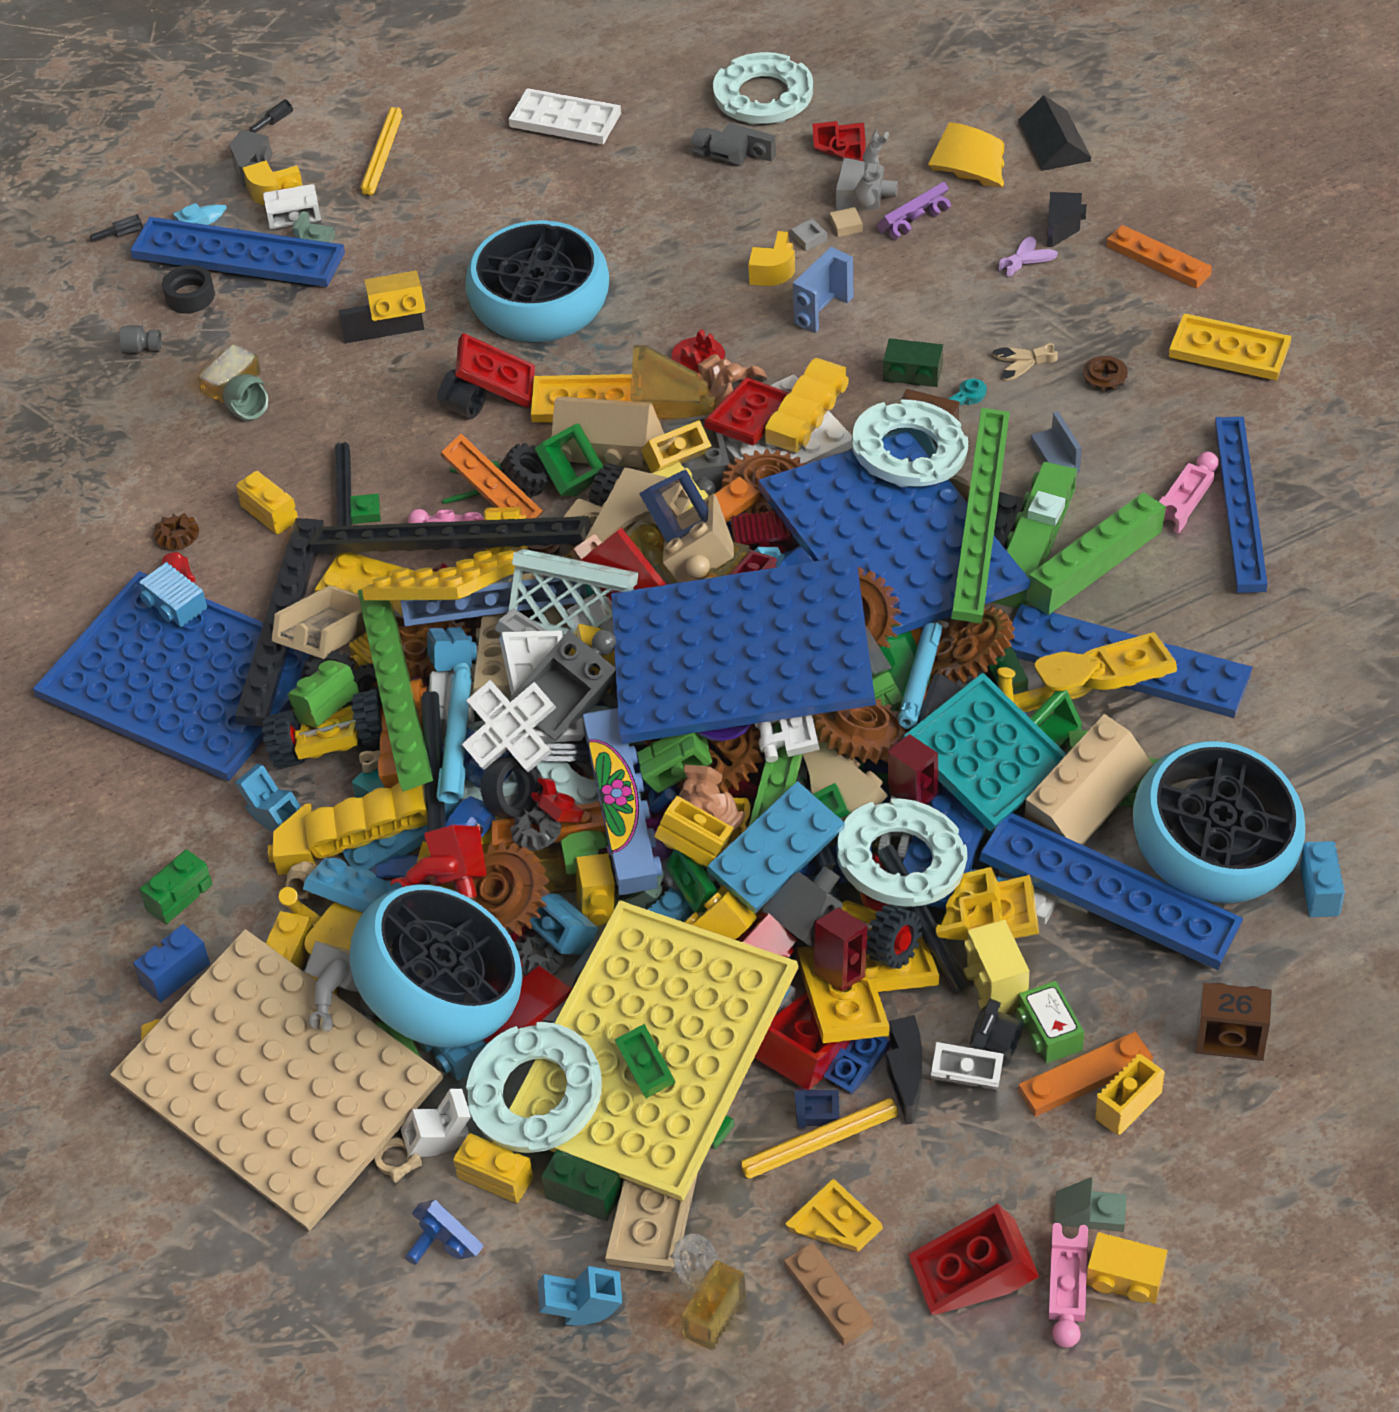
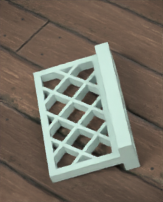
M522 549L514 552L512 565H515L509 611L513 608L517 610L518 604L526 599L535 612L529 619L547 631L562 630V634L565 635L569 630L574 634L576 625L572 618L582 611L593 627L602 629L600 625L609 618H613L612 606L605 595L612 590L621 592L633 590V587L637 585L638 573ZM523 571L533 573L540 583L529 592L521 582ZM542 575L549 576V577H548L546 580H544V578L542 577ZM554 578L562 579L568 588L558 598L547 584ZM570 581L578 582V583L573 586ZM583 584L591 585L597 594L587 604H585L576 591ZM542 587L552 602L540 610L531 594ZM599 587L607 589L604 592H602ZM571 593L581 608L569 616L559 601ZM600 599L610 614L598 622L588 607ZM553 605H555L564 619L557 625L550 624L543 614ZM538 617L540 621H535L533 619ZM567 623L570 628L563 627L562 625Z

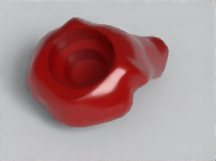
M171 552L163 557L161 565L167 562L176 571H179L180 574L182 573L184 577L186 576L187 579L195 583L196 579L190 570L187 557L179 552Z

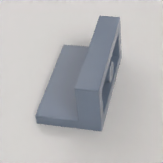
M1058 411L1053 412L1052 429L1032 434L1031 444L1042 462L1076 468L1077 473H1079L1082 448Z

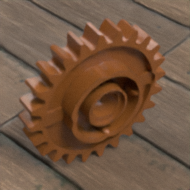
M765 449L764 454H760L757 450H754L753 456L744 453L743 460L735 458L734 465H727V471L723 472L722 488L738 477H741L758 490V480L806 465L807 463L800 464V457L791 459L790 452L780 455V450H777L774 454H770L769 450ZM760 492V500L747 508L745 513H766L773 510V508Z
M858 567L865 625L879 648L884 646L890 649L891 646L887 639L889 637L897 638L892 628L901 626V623L896 621L894 617L901 614L902 611L893 608L900 600L895 596H890L894 590L893 587H883L886 582L884 578L879 577L875 580L876 573L870 570L865 575L864 569Z
M881 699L875 700L876 705L812 715L816 735H819L818 742L828 743L826 749H837V755L839 756L844 753L848 754L850 760L859 757L863 763L866 762V759H871L877 764L879 758L888 762L889 749L894 743L900 742L910 729H905L899 724L897 717L900 712L891 711V704L882 705Z
M501 842L499 848L496 849L492 844H489L488 852L484 854L487 874L483 878L473 880L477 897L472 900L490 912L502 924L510 937L513 932L520 937L522 936L521 928L523 926L532 928L530 922L532 917L540 919L541 916L537 912L538 907H546L547 905L541 900L543 896L550 893L544 887L549 882V879L543 874L546 868L539 863L540 859L526 847L520 848L516 843H512L508 847L504 842Z

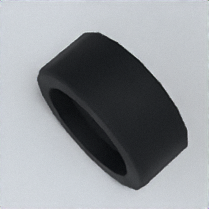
M197 265L177 267L171 270L162 282L167 305L179 313L200 311L208 307L215 296L211 274L205 268ZM187 285L201 286L198 290L191 293L176 292L181 287Z
M516 758L496 759L485 769L481 779L480 792L483 803L488 811L497 817H522L524 810L532 811L537 802L533 800L531 794L532 792H540V783L537 781L539 778L538 772L535 768L527 772ZM510 769L513 770L518 782V793L511 806L508 805L503 794V782Z

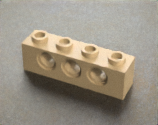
M507 613L482 616L481 628H476L477 659L471 667L473 682H471L470 697L489 680L497 686L507 699L511 697L499 640L501 633L495 630L498 620Z

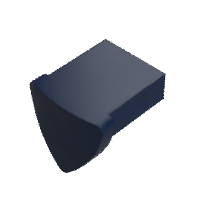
M795 1088L796 1123L798 1128L823 1126L839 1119V1090L808 1091L805 1088Z

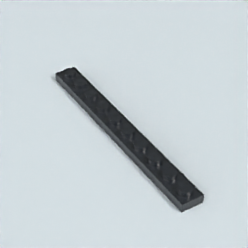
M589 516L328 526L318 528L310 546L313 554H334L344 552L360 553L478 547L576 545L585 541L591 523Z
M295 519L236 711L237 725L264 727L262 724L263 720H265L264 717L269 716L290 648L272 641L275 613L304 599L317 554H313L310 543L318 528L324 527V520Z

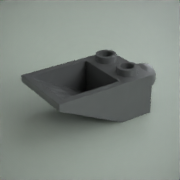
M709 415L661 421L663 432L666 434L700 420L711 447L702 456L684 462L681 465L684 469L688 468L690 470L693 481L700 490H705L708 497L722 489L723 472L727 471V465L730 462L723 435L704 428V421Z
M568 630L508 699L509 702L535 682L556 706V709L536 726L554 741H557L583 717V714H586L596 705L616 682V668L601 657V655H607L614 651V646L616 645L615 635L608 630L598 631L592 638V647L590 648ZM573 648L576 651V653L572 656H568L567 654ZM595 666L600 672L597 675H591V667Z

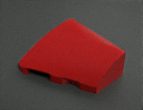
M838 121L812 124L815 150L842 159L848 158L863 161L862 157L866 150L864 122L838 125Z

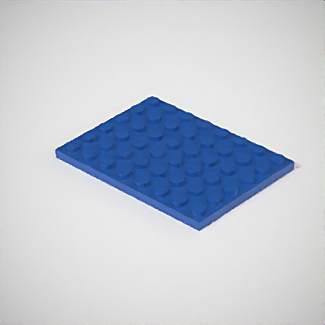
M909 431L882 439L883 448L886 451H890V455L897 459L903 460L907 458L908 462H913L921 457L931 458ZM853 449L758 480V490L814 562L856 555L857 565L864 569L865 575L871 570L876 573L875 580L879 577L886 580L883 587L891 586L894 588L890 596H895L900 601L893 608L902 611L901 614L894 617L896 621L901 623V626L892 628L896 635L952 616L967 502L949 480L928 486L899 487L895 483L871 475L857 460ZM993 536L985 604L1027 590L1031 581L995 536Z
M856 555L611 594L613 631L616 637L614 648L619 735L622 744L876 705Z
M138 571L33 688L35 697L229 782L260 745L263 737H265V734L262 732L263 726L237 725L235 718L264 622L206 598V610H203L201 614L198 613L197 617H193L192 620L188 621V624L185 623L183 627H180L172 620L167 622L160 615L156 607L152 606L150 608L142 601L139 581L148 576V574ZM289 648L270 715L288 711L292 706L287 694L297 687L303 667L311 654Z

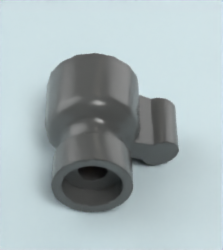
M126 325L121 327L120 350L122 353H141L145 348H148L150 351L161 350V330L144 332L143 325Z

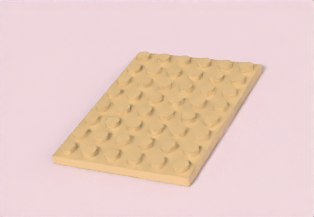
M245 929L110 1075L119 1085L310 1232L400 1129L412 1109H417L442 1081L443 1075L333 993L331 1006H329L328 1011L333 1022L332 1029L329 1032L322 1030L323 1018L320 1020V1029L311 1027L309 1018L312 1013L317 1011V1006H315L316 980Z

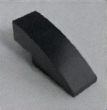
M915 1015L889 1021V1040L892 1043L891 1047L893 1050L886 1051V1071L906 1125L912 1124L914 1121L922 1087V1046Z

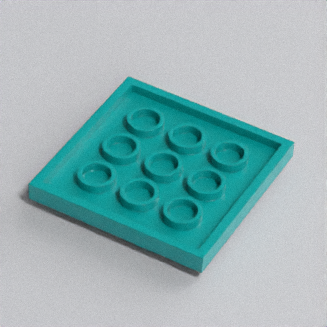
M984 673L980 674L902 738L904 739L907 735L911 734L938 753V780L989 831H992L1026 802L1027 797L1067 755Z

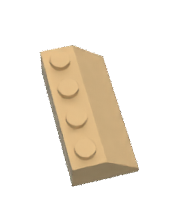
M557 397L554 402L551 437L579 423L603 465L611 463L617 466L649 468L640 449L648 440L664 434L652 403ZM574 437L561 448L569 462L588 463Z
M1103 714L1027 797L1025 818L1083 845L1151 769L1153 763L1129 730L1106 714Z

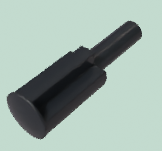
M284 99L266 111L265 117L249 127V131L256 133L269 123L274 125L293 112L291 103Z
M138 214L113 222V227L90 234V239L94 242L117 234V237H121L143 229L142 221Z

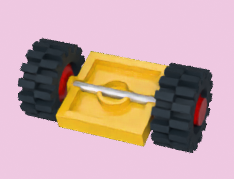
M379 688L354 694L352 706L341 708L316 728L298 723L296 715L294 716V712L290 710L265 716V720L262 723L264 725L262 732L265 734L263 740L266 742L267 747L265 748L267 753L269 752L270 754L269 759L273 761V766L277 767V769H283L303 764L306 760L305 758L308 757L318 758L325 753L337 750L347 751L353 746H357L358 738L362 739L363 745H366L367 748L380 745L383 706Z
M808 875V878L814 881L816 876ZM834 885L829 893L837 899L841 898V893L837 892L839 890L838 886ZM848 900L842 902V910L867 925V947L869 948L866 950V954L869 955L871 960L894 969H900L902 965L906 966L909 963L908 957L913 958L915 955L913 949H918L920 943H917V938H921L922 932L918 931L922 928V924L919 922L920 917L916 913L891 904L883 906L881 912Z

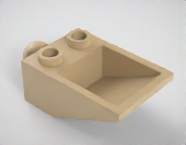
M714 493L704 499L708 507V521L706 523L703 521L699 522L701 519L693 506L676 517V520L682 530L695 523L697 524L681 539L677 537L668 543L664 539L663 563L679 583L699 580L734 558V544L720 504Z

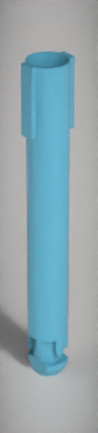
M937 622L927 623L922 628L900 706V713L897 717L899 724L905 729L913 728L918 722V716L942 633V626Z
M458 663L453 667L455 674H452L443 766L439 770L437 798L439 802L443 801L448 804L457 803L460 798H463L466 769L463 766L465 748L462 744L466 741L469 703L466 700L470 698L472 678H470V667L466 663Z

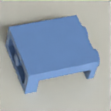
M830 247L793 282L794 324L813 333L819 330V312L834 297L845 303L854 298L853 257L833 247Z

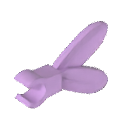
M1028 237L1022 241L1016 254L1000 260L999 271L1007 268L1006 276H1012L1015 271L1022 268V263L1051 261L1057 257L1058 252L1051 249L1035 250L1036 239Z

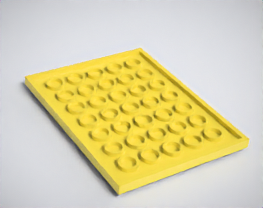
M619 900L555 1024L562 1025L576 1032L591 1047L599 1063L602 1075L600 1100L592 1118L577 1135L560 1146L549 1150L556 1152L558 1149L614 1171L619 1174L620 1178L684 1201L798 969L797 961ZM643 1024L647 1027L676 1082L646 1099L614 1040ZM535 1059L509 1110L524 1118L550 1113L551 1109L560 1104L566 1092L567 1079L564 1070L557 1063L547 1059Z

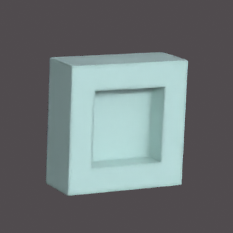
M1038 491L1028 509V519L1056 526L1065 508L1066 498Z

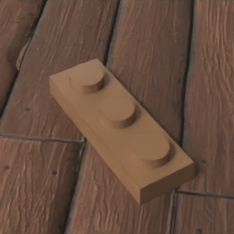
M813 1242L784 1259L786 1270L843 1345L848 1344L874 1327L873 1319Z

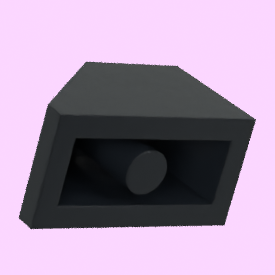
M1050 192L1047 247H1054L1080 231V220H1086L1087 204H1081L1082 193Z

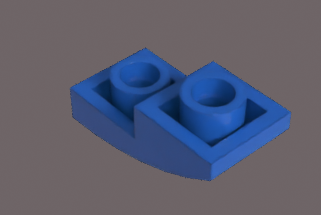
M884 1036L851 1040L845 1050L840 1049L824 1074V1078L853 1094L872 1073L892 1043Z

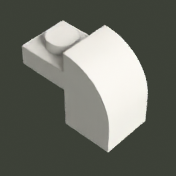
M449 1089L437 1109H412L401 1127L409 1157H412L415 1153L420 1157L436 1156L455 1150L462 1145L469 1134L466 1123L471 1117L468 1108L469 1104L465 1100L462 1089Z

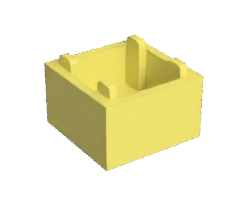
M1006 920L968 930V940L964 943L967 950V968H964V975L967 980L973 981L980 997L978 1000L980 1010L992 998L1001 1002L998 1011L1006 1014L1015 1013V1009L1018 1008L1019 993L1028 991L1030 971Z

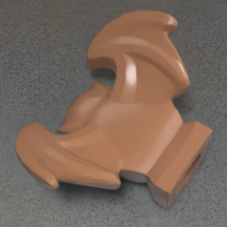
M717 354L711 355L698 365L705 389H710L708 393L712 405L710 413L733 391L732 383L738 380L743 381L746 377L759 380L760 382L767 380V375L762 368L758 366H751L750 368L741 367L737 363H731L726 358L720 359Z
M685 765L684 772L688 779L683 784L679 797L734 827L733 831H735L742 824L745 812H738L736 803L730 793L720 794L717 784L721 782L722 774L708 766Z

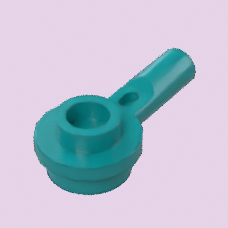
M967 379L960 384L959 392L948 399L959 401V406L963 404H977L985 397L987 386L979 379Z

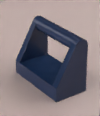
M682 470L639 493L667 543L677 537L681 539L697 524L695 523L682 530L662 493L679 482L701 519L699 522L703 521L706 523L708 521V507L687 470Z

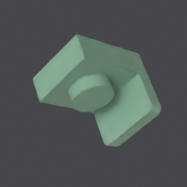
M302 212L292 227V233L295 238L332 243L336 236L334 227L310 223L308 212Z

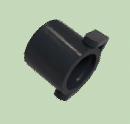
M455 369L446 373L436 396L442 408L473 419L481 412L484 406L486 389L455 376Z
M990 998L986 1006L981 1009L975 1021L969 1048L1004 1054L1003 1059L1010 1060L1019 1044L1024 1020L998 1011L1001 1002Z

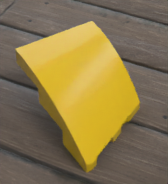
M949 122L928 165L933 171L953 172L957 178L979 180L983 186L1003 187L1002 168H1004V160L1002 156L1004 154V143L997 137L977 128Z
M991 867L964 873L953 895L949 897L946 904L947 912L941 925L936 927V934L939 938L968 940V930L1006 920L1014 938L1039 934L1034 889L1030 875L998 882Z

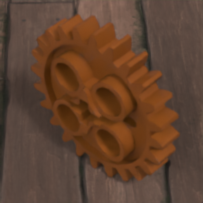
M991 606L987 610L984 608L982 624L961 620L953 621L950 619L949 626L947 628L942 627L941 630L942 633L930 674L931 679L937 673L942 674L955 684L959 679L964 684L969 676L975 679L979 671L988 672L987 666L989 664L996 665L997 661L995 659L1006 655L1003 649L1011 647L1009 640L1015 637L1012 633L1015 628L1007 614L1003 613L1001 608L995 610Z
M396 616L410 679L416 675L423 682L425 677H430L432 671H437L427 655V632L430 628H443L446 631L447 628L461 627L467 636L472 637V642H475L476 639L472 635V629L466 628L465 622L457 623V619L405 626L404 618Z
M751 724L744 734L734 739L725 741L707 739L708 744L714 749V751L708 750L712 759V764L708 765V767L722 774V780L717 784L719 792H728L730 787L739 790L738 782L741 780L749 782L747 774L749 772L757 773L758 770L755 767V763L764 761L760 755L763 753L759 746L761 735L759 728L755 724ZM719 756L723 759H726L731 766H727L725 763H723ZM688 778L676 783V786L682 790L683 784Z

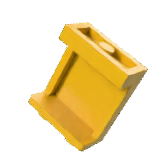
M417 270L364 279L373 321L425 312L422 287Z

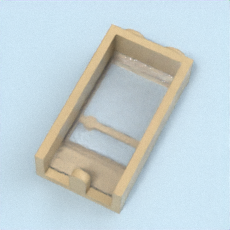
M329 585L275 613L272 641L322 659L326 658L331 651L367 633L359 595Z

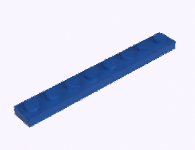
M1244 416L1215 417V433L1236 592H1267L1268 583Z

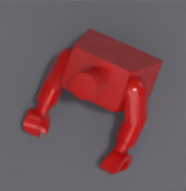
M450 825L424 833L430 856L419 860L406 872L407 875L405 877H398L390 882V885L398 882L402 887L413 884L429 885L432 883L433 886L439 887L442 884H454L456 892L470 899L476 898L477 894L473 880L483 878L487 874L479 826Z

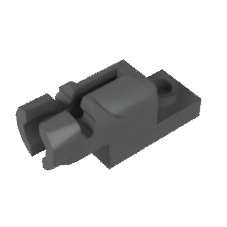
M728 123L723 132L710 128H698L691 139V144L697 145V147L692 149V154L703 157L710 155V158L713 160H723L737 165H741L748 155L771 162L776 156L775 135Z

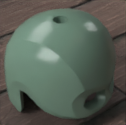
M246 373L232 377L223 389V400L227 409L236 417L247 421L260 417L268 407V395L261 385L265 383L260 378Z

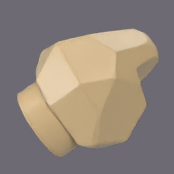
M303 861L290 868L287 874L286 887L294 888L298 894V899H312L319 896L303 890L306 878L318 865Z

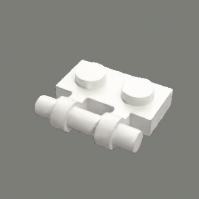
M812 715L755 723L761 735L759 739L760 750L765 754L767 762L777 761V750L786 746L788 757L820 750ZM780 722L782 732L773 734L772 725Z

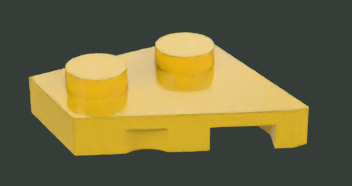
M834 1178L785 1223L791 1233L859 1252L883 1229L882 1223Z

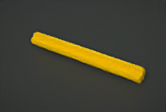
M391 107L388 110L360 186L363 195L368 194L371 196L375 193L402 118V110L399 107Z
M892 1098L884 1099L742 1159V1172L746 1178H753L885 1122L898 1115L897 1106Z

